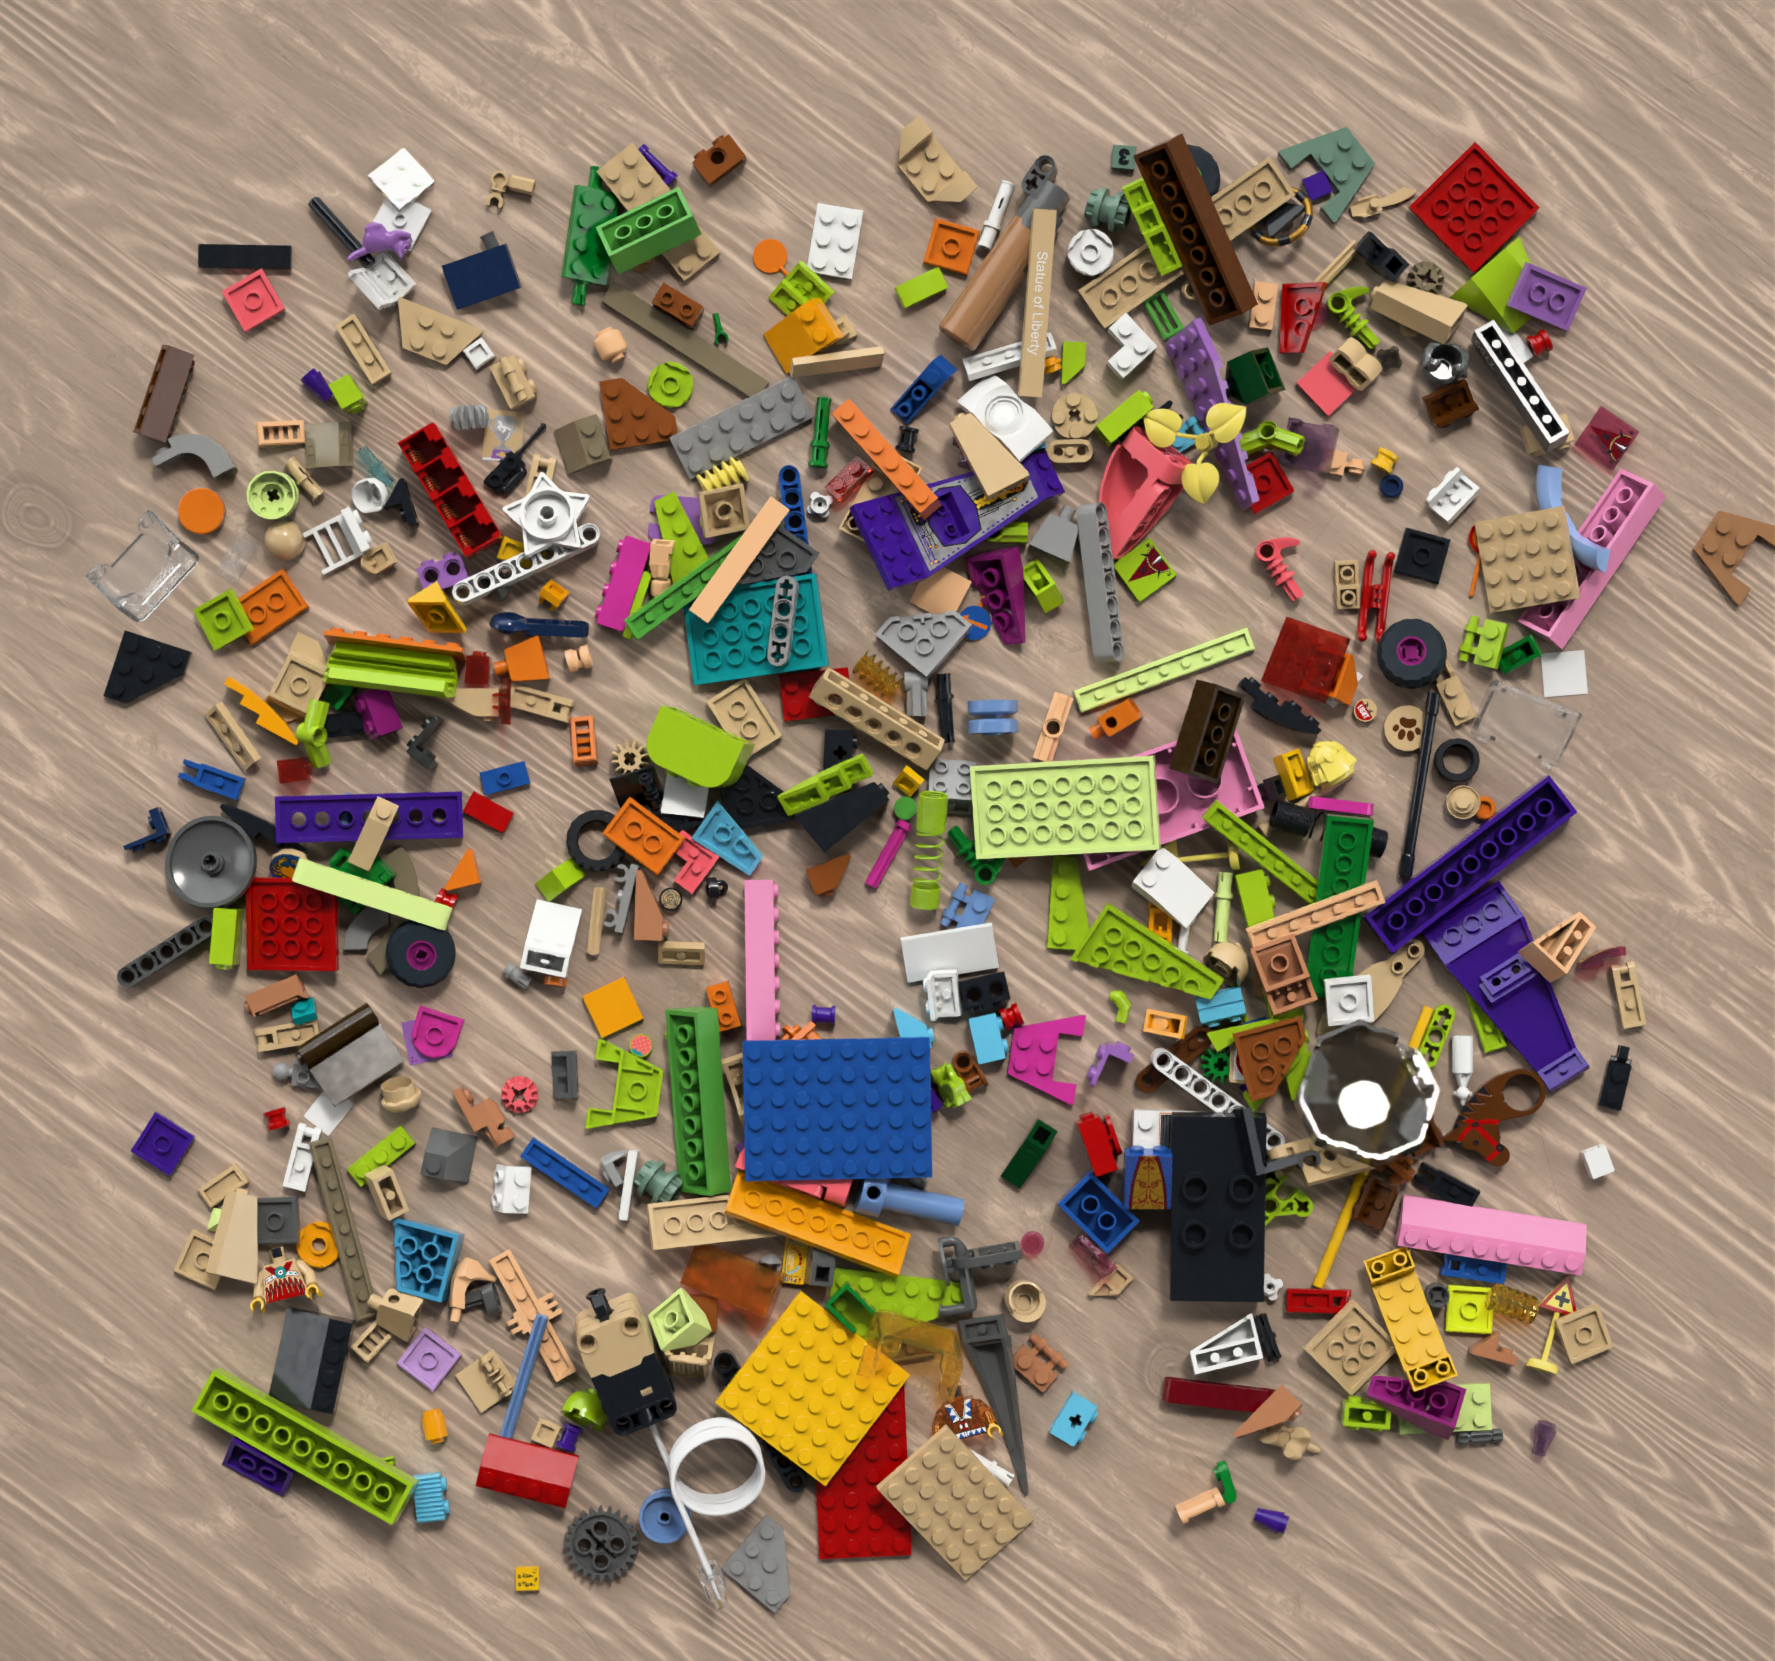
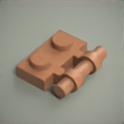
M1033 1333L1028 1340L1034 1346L1030 1350L1023 1344L1013 1355L1014 1368L1041 1392H1044L1058 1376L1052 1368L1057 1364L1064 1370L1069 1363L1063 1358L1062 1353L1056 1352L1047 1344L1048 1341L1044 1337L1040 1338L1037 1334ZM1042 1351L1050 1358L1047 1363L1043 1362L1037 1356L1038 1352Z

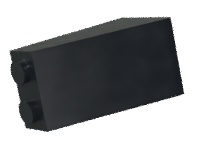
M872 782L798 813L795 818L825 853L888 802L887 795L890 793L882 783L877 785L875 782Z

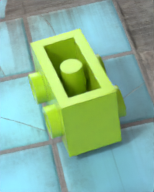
M1348 1396V1399H1342L1340 1422L1348 1430H1360V1427L1369 1428V1431L1383 1432V1429L1390 1430L1391 1411L1372 1400L1362 1401V1397Z

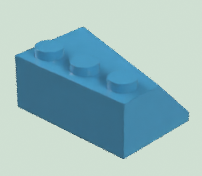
M394 1218L397 1291L440 1303L448 1301L451 1278L457 1266L465 1233L420 1221Z

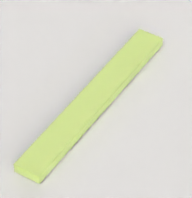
M1244 628L1073 692L1082 713L1255 650L1248 628Z

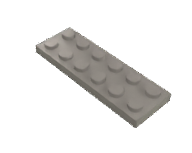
M789 376L669 437L689 478L692 479L698 474L700 475L706 470L712 469L713 466H718L721 462L728 461L730 457L734 458L814 416L795 378Z

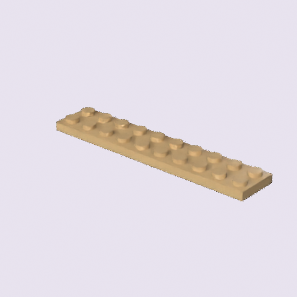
M1269 156L1217 192L1211 199L1231 241L1296 194ZM1145 243L1080 288L1078 292L1105 329L1125 313H1128L1181 276L1185 271L1183 267H1180L1161 276Z

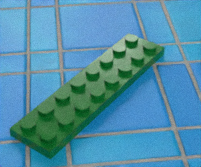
M1326 814L1315 903L1365 884L1374 824L1373 818ZM1361 912L1311 930L1306 967L1317 997L1325 998L1324 979L1353 976Z

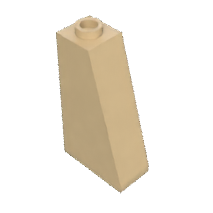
M1386 279L1380 287L1375 286L1370 296L1373 299L1370 309L1443 345L1462 322L1468 306L1463 302Z
M961 413L952 418L950 430L988 501L1029 480L1030 475L1028 471L971 413L966 415Z
M236 1188L235 1192L226 1191L206 1272L257 1284V1197L250 1196L249 1190Z

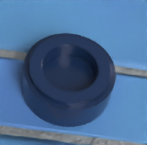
M1393 474L1385 476L1379 485L1380 492L1387 498L1397 497L1403 490L1401 478Z

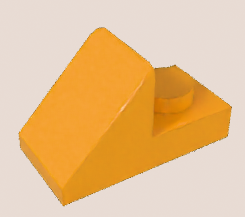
M1147 1009L1143 1031L1184 1039L1188 1016Z

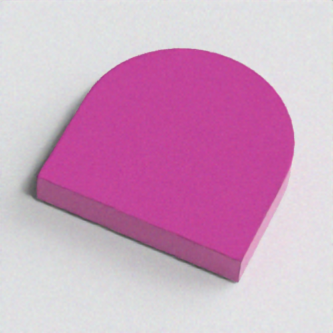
M420 1006L412 1029V1039L415 1047L421 1054L430 1058L447 1055L457 1045L465 1019Z

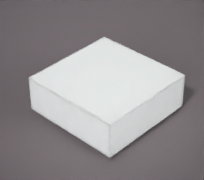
M482 337L463 350L476 370L495 358V355Z

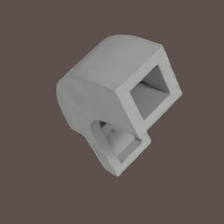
M181 434L169 438L168 441L171 448L163 447L155 452L156 456L151 458L156 467L162 468L183 456H199L206 462L213 477L217 480L238 469L231 455L221 445L197 434Z

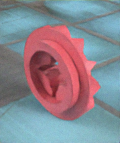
M516 1076L504 1084L501 1090V1100L510 1111L524 1113L535 1106L538 1100V1089L531 1079L524 1076ZM512 1087L518 1091L526 1087L527 1089L523 1096L527 1102L521 1099L513 1102L512 1100L516 1094Z

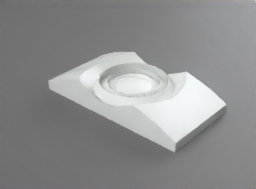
M994 374L985 376L956 401L959 407L967 414L971 413L1019 463L1053 434V430L1036 410L1024 403L1007 383Z

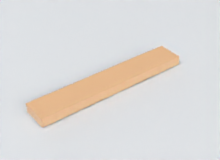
M773 497L768 499L689 610L709 624L790 511L787 507Z
M1375 880L1245 929L1253 948L1293 933L1294 936L1303 934L1384 904L1385 900L1379 883Z

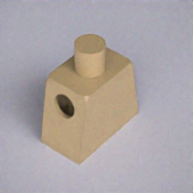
M389 1289L383 1298L372 1294L367 1302V1306L378 1311L376 1317L377 1325L402 1340L409 1341L418 1327L423 1299L395 1289Z

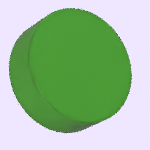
M901 797L894 805V812L900 819H911L917 812V804L910 797Z

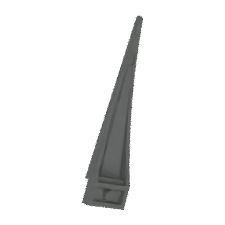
M1004 1313L962 1319L959 1321L963 1343L1003 1432V1437L1023 1494L1027 1495L1029 1489L1011 1335H1008Z

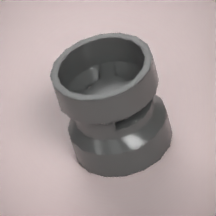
M1430 1283L1424 1289L1426 1300L1431 1306L1441 1308L1448 1303L1450 1294L1442 1284Z

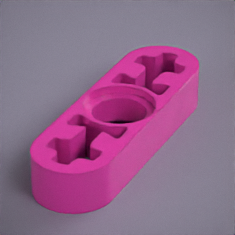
M1309 796L1308 808L1373 816L1374 804Z

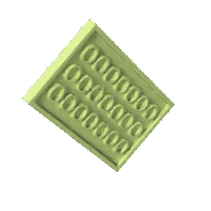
M1155 755L970 766L976 859L1161 849Z

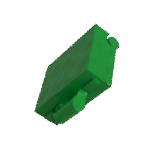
M340 848L328 861L333 869L385 886L397 874L378 855L369 872L348 863L351 852L344 848ZM346 856L348 859L339 868L337 864ZM338 896V899L354 915L360 913L367 906Z

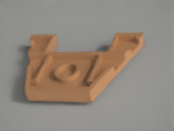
M1718 511L1692 550L1708 571L1714 575L1722 589L1728 593L1736 606H1740L1751 588L1731 574L1757 536L1775 548V526Z

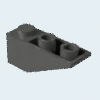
M808 1245L804 1283L833 1287L835 1255Z

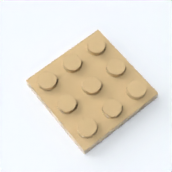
M1353 1299L1303 1347L1351 1396L1396 1352L1391 1337Z

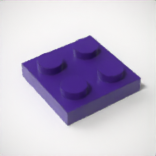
M156 1111L131 1149V1152L170 1176L196 1136Z

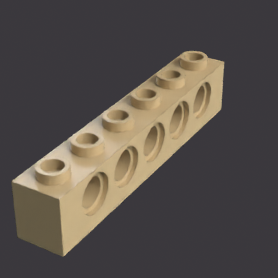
M828 666L813 686L809 696L816 704L829 709L837 717L850 722L858 730L866 732L876 741L882 742L895 753L903 755L911 760L913 764L925 770L929 768L941 752L945 739Z

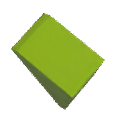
M571 857L535 884L547 901L550 902L585 877L586 874Z

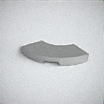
M368 907L360 912L351 922L346 932L344 950L368 949L369 939L373 933L380 927L390 925V913L373 907Z

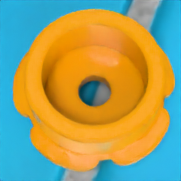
M1055 356L1045 358L1044 374L1061 369V358H1056Z

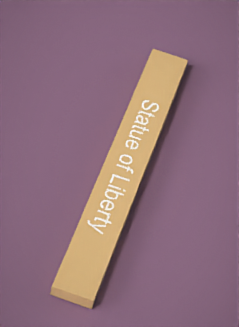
M1032 208L1018 396L1042 397L1057 210Z

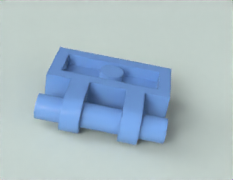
M960 882L957 889L953 890L951 894L953 897L948 908H944L942 913L944 916L940 924L949 927L952 920L958 922L956 928L984 924L995 899L975 889L971 897L965 895L968 886ZM963 901L967 905L960 916L955 912L960 902Z

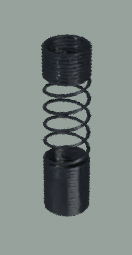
M1278 799L1273 806L1269 826L1283 832L1303 836V838L1307 836L1310 830L1308 837L1310 839L1318 818L1323 814L1324 827L1320 842H1322L1326 815L1324 812H1321L1315 819L1313 809ZM1373 826L1369 856L1378 859L1382 857L1388 841L1387 830L1385 831Z

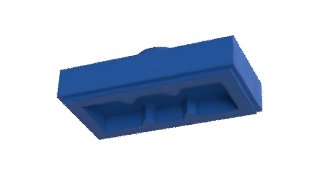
M525 761L480 772L485 795L531 783Z

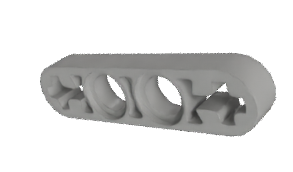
M783 576L776 583L767 658L774 666L786 665L791 655L799 583L791 576ZM787 580H789V584L793 585V588L789 589L787 593L788 597H792V601L780 599L781 595L786 596V589L782 588V585L787 583ZM782 603H787L790 606V613L787 616H782L779 613V606ZM780 626H784L788 632L784 639H779L776 636V630ZM775 642L786 643V647L781 646L780 653L784 654V658L779 659V662L773 656L774 653L779 651V646H774Z

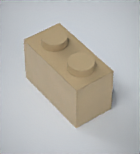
M382 1165L364 1174L380 1216L390 1221L409 1211L391 1168Z

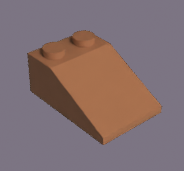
M636 870L634 940L663 941L665 936H669V922H665V915L645 871Z

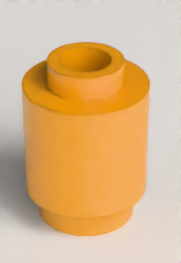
M436 1408L422 1412L423 1418H421L425 1440H430L431 1444L445 1441L444 1437L448 1436L444 1413H441V1409Z

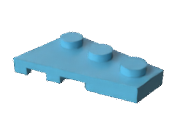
M716 801L692 836L693 840L749 876L763 857L759 849L718 801Z

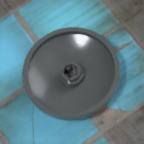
M220 816L199 817L185 824L172 838L165 860L166 875L175 893L187 903L206 909L221 908L238 900L250 887L257 868L256 849L250 835L236 822Z

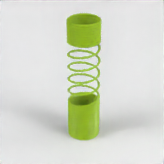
M922 791L919 793L916 829L919 832H916V835L935 836L943 841L941 844L934 846L923 843L915 844L918 848H935L942 852L937 857L926 855L914 856L915 859H933L941 864L940 867L934 869L913 867L915 871H933L940 875L935 880L912 879L916 883L911 885L910 905L916 909L934 910L939 908L941 886L936 881L940 880L942 875L936 870L940 869L943 863L937 858L944 855V852L938 847L943 845L945 840L939 835L946 831L949 797L943 792Z

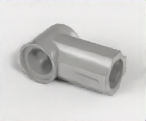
M904 671L905 692H907V716H927L926 692H928V679L918 671Z

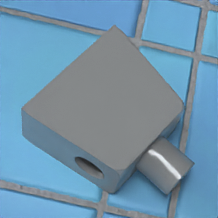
M1063 505L1059 516L1049 513L1031 540L1029 547L1069 564L1078 534V525L1071 522L1076 510Z

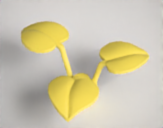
M1219 403L1212 406L1206 416V424L1212 430L1198 436L1178 432L1183 422L1181 417L1172 410L1156 409L1148 412L1143 419L1147 437L1155 446L1169 447L1175 442L1176 436L1195 440V447L1202 454L1197 459V464L1191 463L1185 466L1186 468L1182 472L1181 480L1185 491L1191 498L1202 504L1207 503L1218 487L1219 472L1211 463L1201 464L1205 456H1208V451L1217 448L1218 442L1228 443L1238 436L1245 422L1246 407L1229 403Z

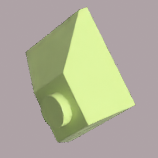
M683 1288L678 1289L648 1315L662 1351L696 1345L712 1332L706 1314Z

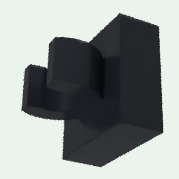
M1280 774L1264 779L1263 783L1257 785L1258 789L1265 788L1267 792L1266 796L1261 797L1262 801L1269 799L1272 802L1287 796Z

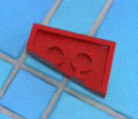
M1326 282L1282 284L1279 353L1302 354L1305 352L1327 286Z

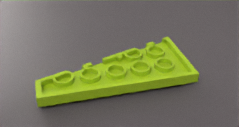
M1109 902L1105 905L1070 958V960L1075 962H1083L1096 968L1100 967L1146 982L1150 981L1161 984L1164 987H1172L1210 1000L1224 981V978Z

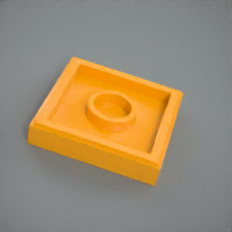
M625 976L582 996L601 1038L644 1019Z

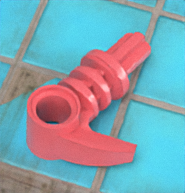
M1289 537L1262 541L1255 548L1256 559L1266 563L1268 566L1266 571L1271 570L1272 574L1270 576L1276 577L1275 586L1281 585L1292 601H1296L1303 596V592L1292 578L1295 572L1292 570L1288 572L1286 569L1288 564L1283 565L1281 562L1284 558L1281 556L1280 551L1283 548L1300 545V541ZM1264 545L1269 546L1272 550V555L1269 558H1265L1260 554V548Z

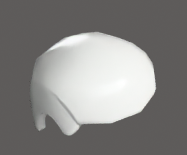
M367 478L356 482L352 488V500L355 507L362 513L379 512L384 509L388 501V491L383 482L376 478Z

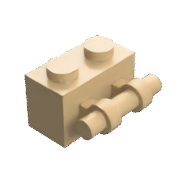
M515 355L505 356L499 359L498 363L490 366L512 411L537 399L534 393L538 390L532 379L527 380L524 372L528 370L522 358L517 360Z

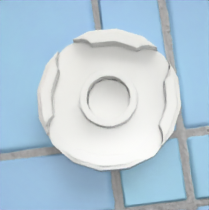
M1096 229L1080 231L1072 238L1068 246L1067 256L1070 265L1075 271L1082 275L1095 276L1109 268L1113 260L1114 249L1111 240L1105 233Z

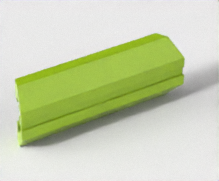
M338 641L331 651L323 676L324 683L443 698L455 697L459 681L456 663L450 655Z

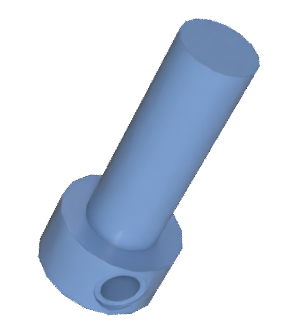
M888 1178L860 1179L855 1197L854 1212L878 1218L883 1209L959 1226L964 1210V1199L890 1183ZM872 1186L875 1189V1195L870 1199L867 1195V1190Z

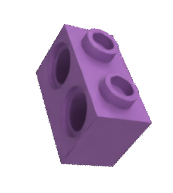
M456 552L443 555V560L434 562V559L420 563L421 567L416 568L423 589L433 584L429 583L426 579L428 572L432 570L438 573L436 581L443 591L453 588L456 583L470 577L463 555H457ZM453 563H458L460 566L459 573L454 576L450 575L448 572L449 566Z

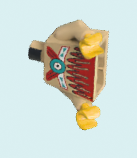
M283 1246L270 1249L273 1262L265 1264L258 1272L257 1284H254L253 1301L250 1303L252 1313L255 1314V1308L261 1306L262 1313H265L264 1300L267 1304L306 1294L313 1301L312 1294L314 1292H317V1295L322 1297L323 1294L318 1288L314 1270L303 1260H299L297 1256L286 1259Z

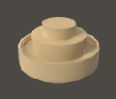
M1465 785L1452 789L1446 800L1447 809L1450 814L1462 820L1475 816L1481 804L1480 796L1476 790Z

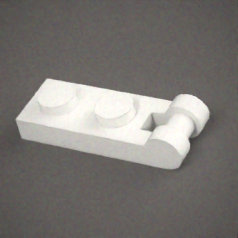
M299 1123L283 1186L304 1192L307 1190L314 1162L309 1144L302 1141L304 1136L311 1137V1142L319 1140L322 1128L315 1127L313 1129L307 1127V1124Z

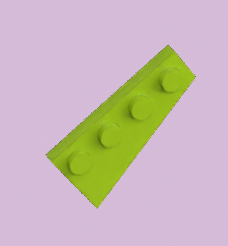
M1053 856L1047 948L1076 950L1089 931L1077 857Z

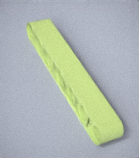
M299 858L292 881L441 930H446L453 910L449 906Z

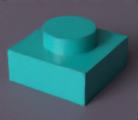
M313 997L291 1004L292 1017L296 1026L318 1019L316 1003Z

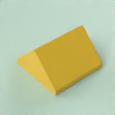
M437 581L408 599L407 603L428 633H466L467 628L458 611Z

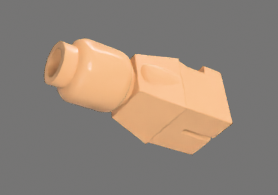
M653 539L651 542L649 566L652 578L650 581V595L653 598L671 586V580L668 577L672 565L671 554L675 549L674 540Z

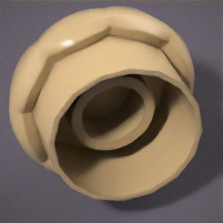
M408 1076L393 1077L381 1085L384 1096L381 1100V1105L392 1113L406 1112L410 1108H414L422 1097L420 1088H417L412 1078Z

